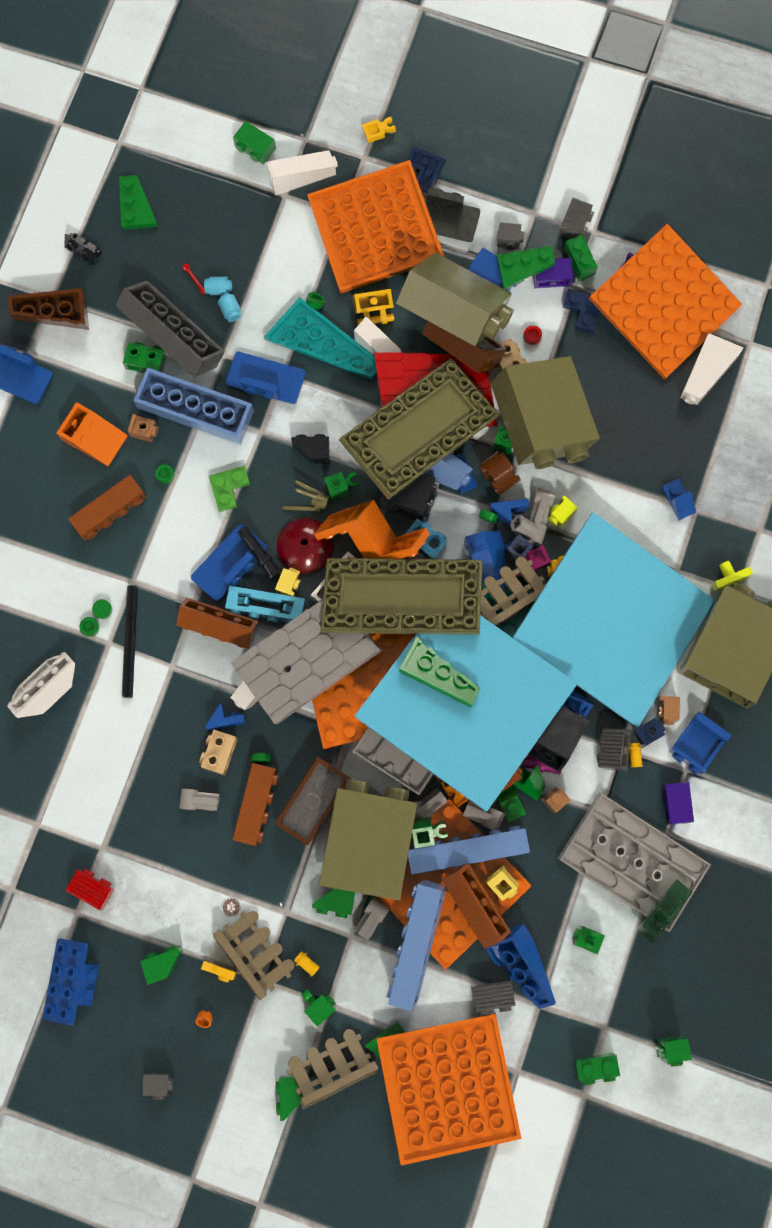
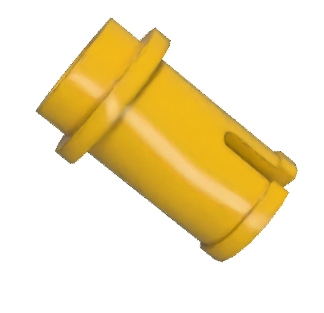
M641 743L630 744V767H643L641 749L643 747H641Z
M301 951L294 959L296 966H301L310 976H313L320 966L306 956V952L303 953Z

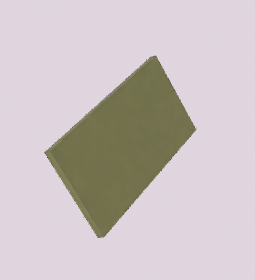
M450 358L340 437L339 441L389 500L497 419L499 414L453 359Z
M327 558L321 632L480 635L482 560Z

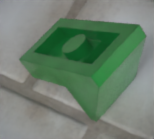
M536 765L530 773L519 766L522 774H520L522 779L515 783L514 786L537 801L546 787L539 767Z
M513 785L500 793L496 798L508 823L526 815Z

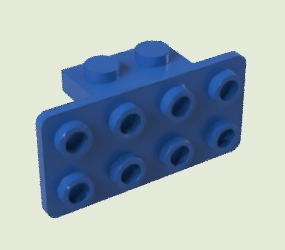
M0 345V390L33 404H39L53 377V373L38 366L30 354L26 352L21 354L9 345H6V347Z
M236 352L226 384L229 387L243 390L249 394H257L267 399L296 404L306 372L304 369L243 352Z
M239 524L191 575V580L214 601H219L229 591V586H236L241 581L242 576L249 572L257 561L237 534L240 529L245 527L243 524ZM253 534L264 551H266L267 545Z
M61 938L57 940L43 1013L44 1020L73 1025L77 1006H92L99 965L85 963L88 950L87 943Z

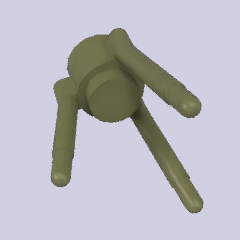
M296 480L295 483L310 492L296 488L295 491L311 497V504L314 507H282L283 510L315 511L320 513L321 509L326 510L329 496Z

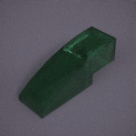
M676 879L637 928V931L652 943L656 941L668 924L673 921L692 894V891Z

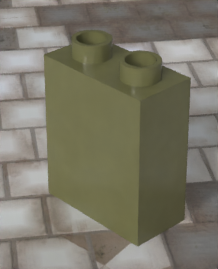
M433 253L409 271L396 302L401 307L474 346L485 337L493 340L500 328L505 329L514 312V309L507 306L512 293L437 253Z
M571 356L505 366L493 379L491 386L518 465L534 463L535 469L539 470L557 463L556 458L566 457L568 463H576L590 456L588 449L600 437Z
M734 583L732 588L726 585L718 593L678 673L748 709L757 703L772 673V601H769L766 606L753 599L755 592L745 585Z
M347 779L345 789L336 788L319 886L400 900L417 803L408 801L410 790L386 786L385 796L382 797L369 794L370 783Z

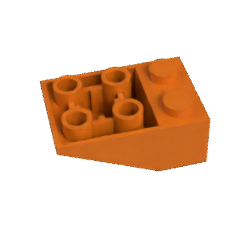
M77 402L56 433L61 441L108 467L128 437L127 434Z

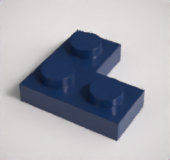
M413 147L408 160L411 161L413 168L420 170L417 176L421 191L428 193L429 188H434L446 160Z
M568 288L563 308L580 312L575 329L593 334L600 310L588 299L591 294Z

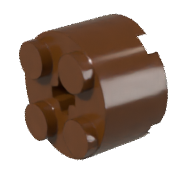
M500 450L480 463L481 474L486 480L490 479L491 487L497 495L503 494L521 481L519 475L515 476L513 473L514 467L505 455L501 454Z

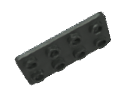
M429 188L427 196L423 195L436 234L465 242H472L480 217V209L464 205V196H461L459 193H448L439 188Z

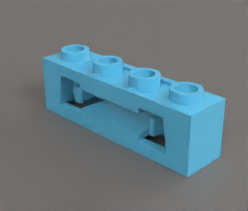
M229 586L225 609L239 615H248V618L259 620L261 617L267 618V621L272 623L284 621L287 625L305 611L306 600L305 598ZM248 598H252V601L283 606L282 610L284 612L280 613V610L249 605Z

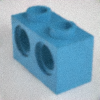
M417 518L405 534L427 528L430 534L418 552L427 559H437L447 546L446 536L439 531L436 533L431 529V525L425 520L420 521ZM435 541L439 544V547L433 549L429 546V543Z

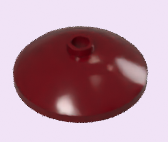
M301 518L290 522L282 529L277 540V552L280 560L288 569H296L300 574H310L326 566L327 558L332 557L334 544L333 538L317 540L314 533L322 525L321 522L310 518ZM303 540L308 541L307 545H301V542Z

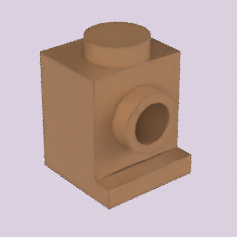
M133 414L128 433L133 438L152 442L153 438L158 434L159 427L155 420Z
M658 697L657 702L661 703V705H658V717H661L663 725H674V723L680 720V697Z
M557 787L541 799L553 814L571 801L565 792Z

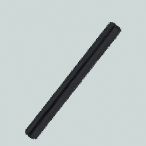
M135 585L127 586L122 678L123 698L133 697L138 587Z

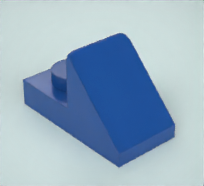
M680 479L662 486L661 489L679 521L696 513L692 492H686Z
M528 498L490 504V512L496 514L508 526H510L512 521L511 513L515 515L524 514L529 509Z
M220 703L206 724V730L210 732L247 724L244 714H240V712L228 714L229 717H226L224 705Z

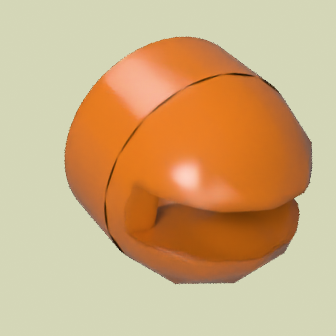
M205 1010L200 1011L195 1020L196 1024L202 1028L210 1027L213 1020L212 1013Z

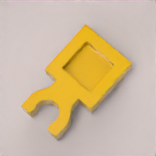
M388 117L383 122L376 119L362 124L367 142L371 143L385 138V133L396 132L395 125L387 126L392 123V118Z
M203 961L201 967L202 970L218 975L217 979L227 983L230 980H235L237 971L208 961Z

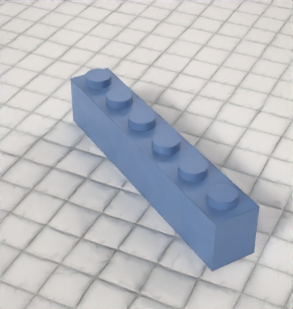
M514 826L508 828L509 832L501 833L499 829L489 831V835L482 837L481 833L469 835L470 839L462 840L461 837H455L450 839V843L442 844V840L435 841L433 846L415 848L414 845L410 846L411 850L408 852L411 875L463 866L467 863L473 864L530 853L526 829Z

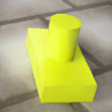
M726 561L719 565L724 578L715 581L711 586L714 592L723 589L726 585L731 586L734 583L749 578L753 572L748 567L735 573L730 561Z

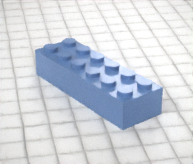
M150 368L146 369L133 400L137 409L240 445L254 413L251 403Z
M423 880L417 886H414L412 892L414 903L412 906H409L407 918H410L409 923H407V926H404L402 938L405 939L402 946L398 948L396 957L399 958V962L392 971L391 977L394 978V982L389 986L386 995L389 998V1005L412 1011L418 1003L447 889L445 885Z

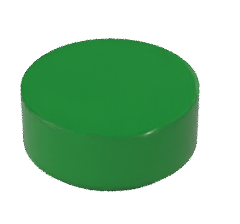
M310 292L306 297V303L312 308L321 309L325 299L319 293Z
M162 464L156 468L155 477L158 482L168 484L174 479V471L171 466Z
M483 509L480 510L478 515L480 519L490 523H496L498 518L496 514Z
M101 599L93 604L92 612L99 619H107L112 614V606L108 601Z
M86 617L80 622L79 629L83 635L93 637L99 632L100 625L96 619Z
M254 753L251 755V763L259 765L270 764V755L267 753Z

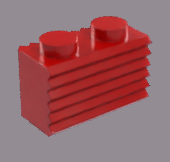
M86 868L83 871L77 870L65 891L94 908L103 910L115 890L110 887L112 883L103 878L101 880L94 878L95 873Z

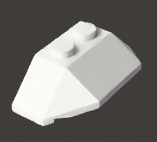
M65 652L47 659L17 687L7 707L17 718L44 714L72 687L75 668L74 661Z

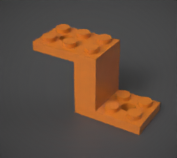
M374 499L330 514L314 533L317 540L323 538L330 539L335 534L340 533L342 535L348 532L364 559H402L414 557L418 554L420 547L425 544V540L430 534L427 528H423L396 537Z

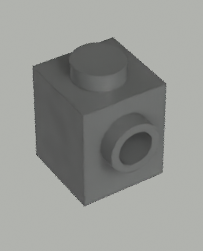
M500 222L497 247L507 250L519 249V244L524 241V231H521L522 224Z
M145 1073L143 1075V1096H152V1100H164L165 1096L170 1095V1091L174 1089V1078H171V1073Z

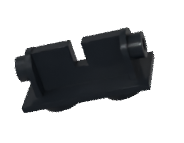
M77 233L65 234L64 247L81 257L84 261L95 265V257H100L102 253L100 248L90 242L84 245L86 240Z

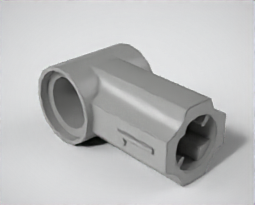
M538 488L530 521L543 525L546 524L556 493Z
M517 515L510 524L512 531L526 538L534 546H542L547 527Z
M181 789L179 809L218 811L220 794L199 792L193 789Z
M438 789L432 791L422 801L416 802L417 808L414 820L430 818L435 811L448 802Z
M469 800L463 816L493 831L499 830L505 814L493 808H489L485 812Z
M373 897L354 931L369 940L379 922L383 921L390 907Z

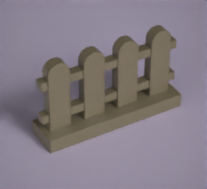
M518 557L515 561L517 569L511 571L509 567L504 566L499 571L501 579L498 581L491 576L485 578L483 582L485 589L481 591V616L496 627L533 605L545 587L543 584L545 579L543 576L538 577L531 567L533 565L531 560L527 561L524 557ZM519 573L528 584L525 587L516 578V575ZM505 583L512 595L507 597L500 585ZM532 589L533 592L528 595L527 591ZM489 593L496 602V605L491 607L484 595ZM515 599L518 601L515 604L511 603ZM501 609L502 612L497 615L496 611Z
M243 911L240 914L242 918L231 926L227 923L224 926L226 930L221 932L218 929L213 933V937L257 998L262 1000L267 996L266 990L269 989L272 992L275 989L273 986L284 976L287 979L292 976L290 972L294 969V962L290 959L282 962L278 957L282 952V946L279 943H274L270 946L266 941L270 936L269 928L262 927L258 930L254 925L258 921V913L250 911L246 914ZM250 927L254 934L241 942L237 936ZM234 940L237 947L233 948L229 942ZM262 943L266 950L256 958H253L249 952ZM244 956L249 961L247 965L242 961ZM274 960L278 966L265 975L262 968ZM256 972L261 977L259 981L253 976Z
M348 1029L343 1034L344 1042L338 1044L335 1039L329 1038L325 1042L326 1051L319 1053L317 1048L311 1047L306 1054L308 1060L301 1062L297 1056L289 1059L288 1066L290 1069L287 1070L288 1076L293 1075L299 1087L295 1091L297 1095L302 1094L303 1096L300 1100L303 1110L377 1072L378 1066L376 1062L369 1063L368 1060L371 1059L369 1053L365 1055L359 1043L362 1039L360 1034L356 1035L353 1030ZM346 1047L354 1060L348 1064L341 1052ZM328 1056L335 1068L330 1073L323 1061V1058ZM311 1065L317 1077L312 1082L304 1069ZM356 1066L358 1070L351 1072L350 1069ZM338 1075L340 1079L333 1082L332 1078ZM320 1084L321 1088L315 1091L313 1087Z

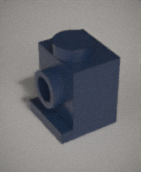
M513 534L504 547L516 557H525L533 547V544L521 535L517 534L515 536Z
M654 718L635 729L633 733L644 748L665 735L663 731L666 729L660 720L656 721ZM649 728H653L655 734H650L648 732Z

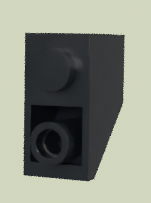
M300 434L296 435V437H291L292 446L311 464H330L329 436L316 434L314 437H307Z

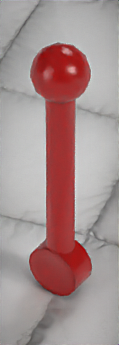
M184 264L183 270L188 272L200 289L199 292L205 294V288L201 286L193 275L189 264Z

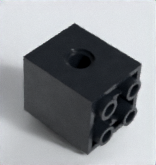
M422 474L389 500L382 493L380 507L387 512L413 520L418 518L422 521L425 517L429 518L432 508V502L430 501H434L437 494L438 484H435V477Z
M562 705L527 755L560 773L569 761L589 721L583 715L575 714L568 710L565 705Z

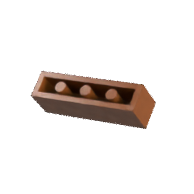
M129 475L68 519L85 541L87 539L90 540L102 528L105 529L111 526L116 518L125 516L130 508L140 505L146 496L132 476Z
M187 597L179 607L176 626L182 627L185 630L195 631L204 636H210L222 642H228L249 649L253 643L258 625L257 620Z
M252 763L233 841L258 847V843H262L264 832L262 831L263 823L267 824L269 812H267L268 804L272 805L274 793H271L273 785H277L279 774H276L277 770L275 768Z
M469 863L452 870L442 879L484 949L501 942L511 933Z

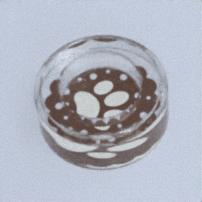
M228 897L223 900L221 911L226 917H235L241 911V903L234 897Z

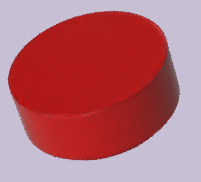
M535 325L528 326L523 334L524 341L529 345L538 344L542 338L541 329Z

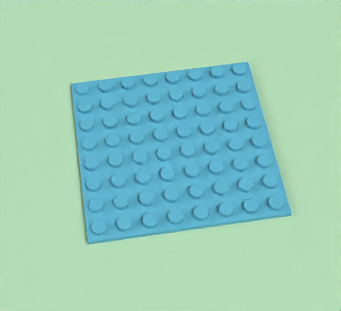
M592 512L512 638L578 683L577 686L638 728L715 600Z
M480 616V635L416 634L354 717L487 812L578 683ZM416 637L421 639L425 646L432 648L442 660L448 661L452 665L451 667L458 673L461 672L480 688L471 708L398 672Z

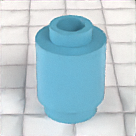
M227 276L209 277V279L204 281L205 293L211 296L229 293V291H232V281Z
M229 293L221 295L218 305L224 318L228 322L240 319L242 316L241 309L235 296Z

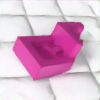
M543 545L529 551L524 557L527 561L531 560L533 562L531 567L534 571L550 564L551 561Z

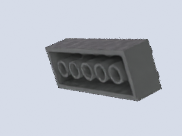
M146 280L122 290L116 307L145 332L150 339L158 344L162 350L170 355L175 362L183 367L188 374L195 378L217 368L225 351L150 282Z

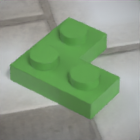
M245 466L209 476L219 513L237 508L232 490L250 485Z

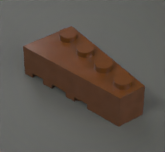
M82 288L8 296L9 314L14 320L89 330L86 294Z

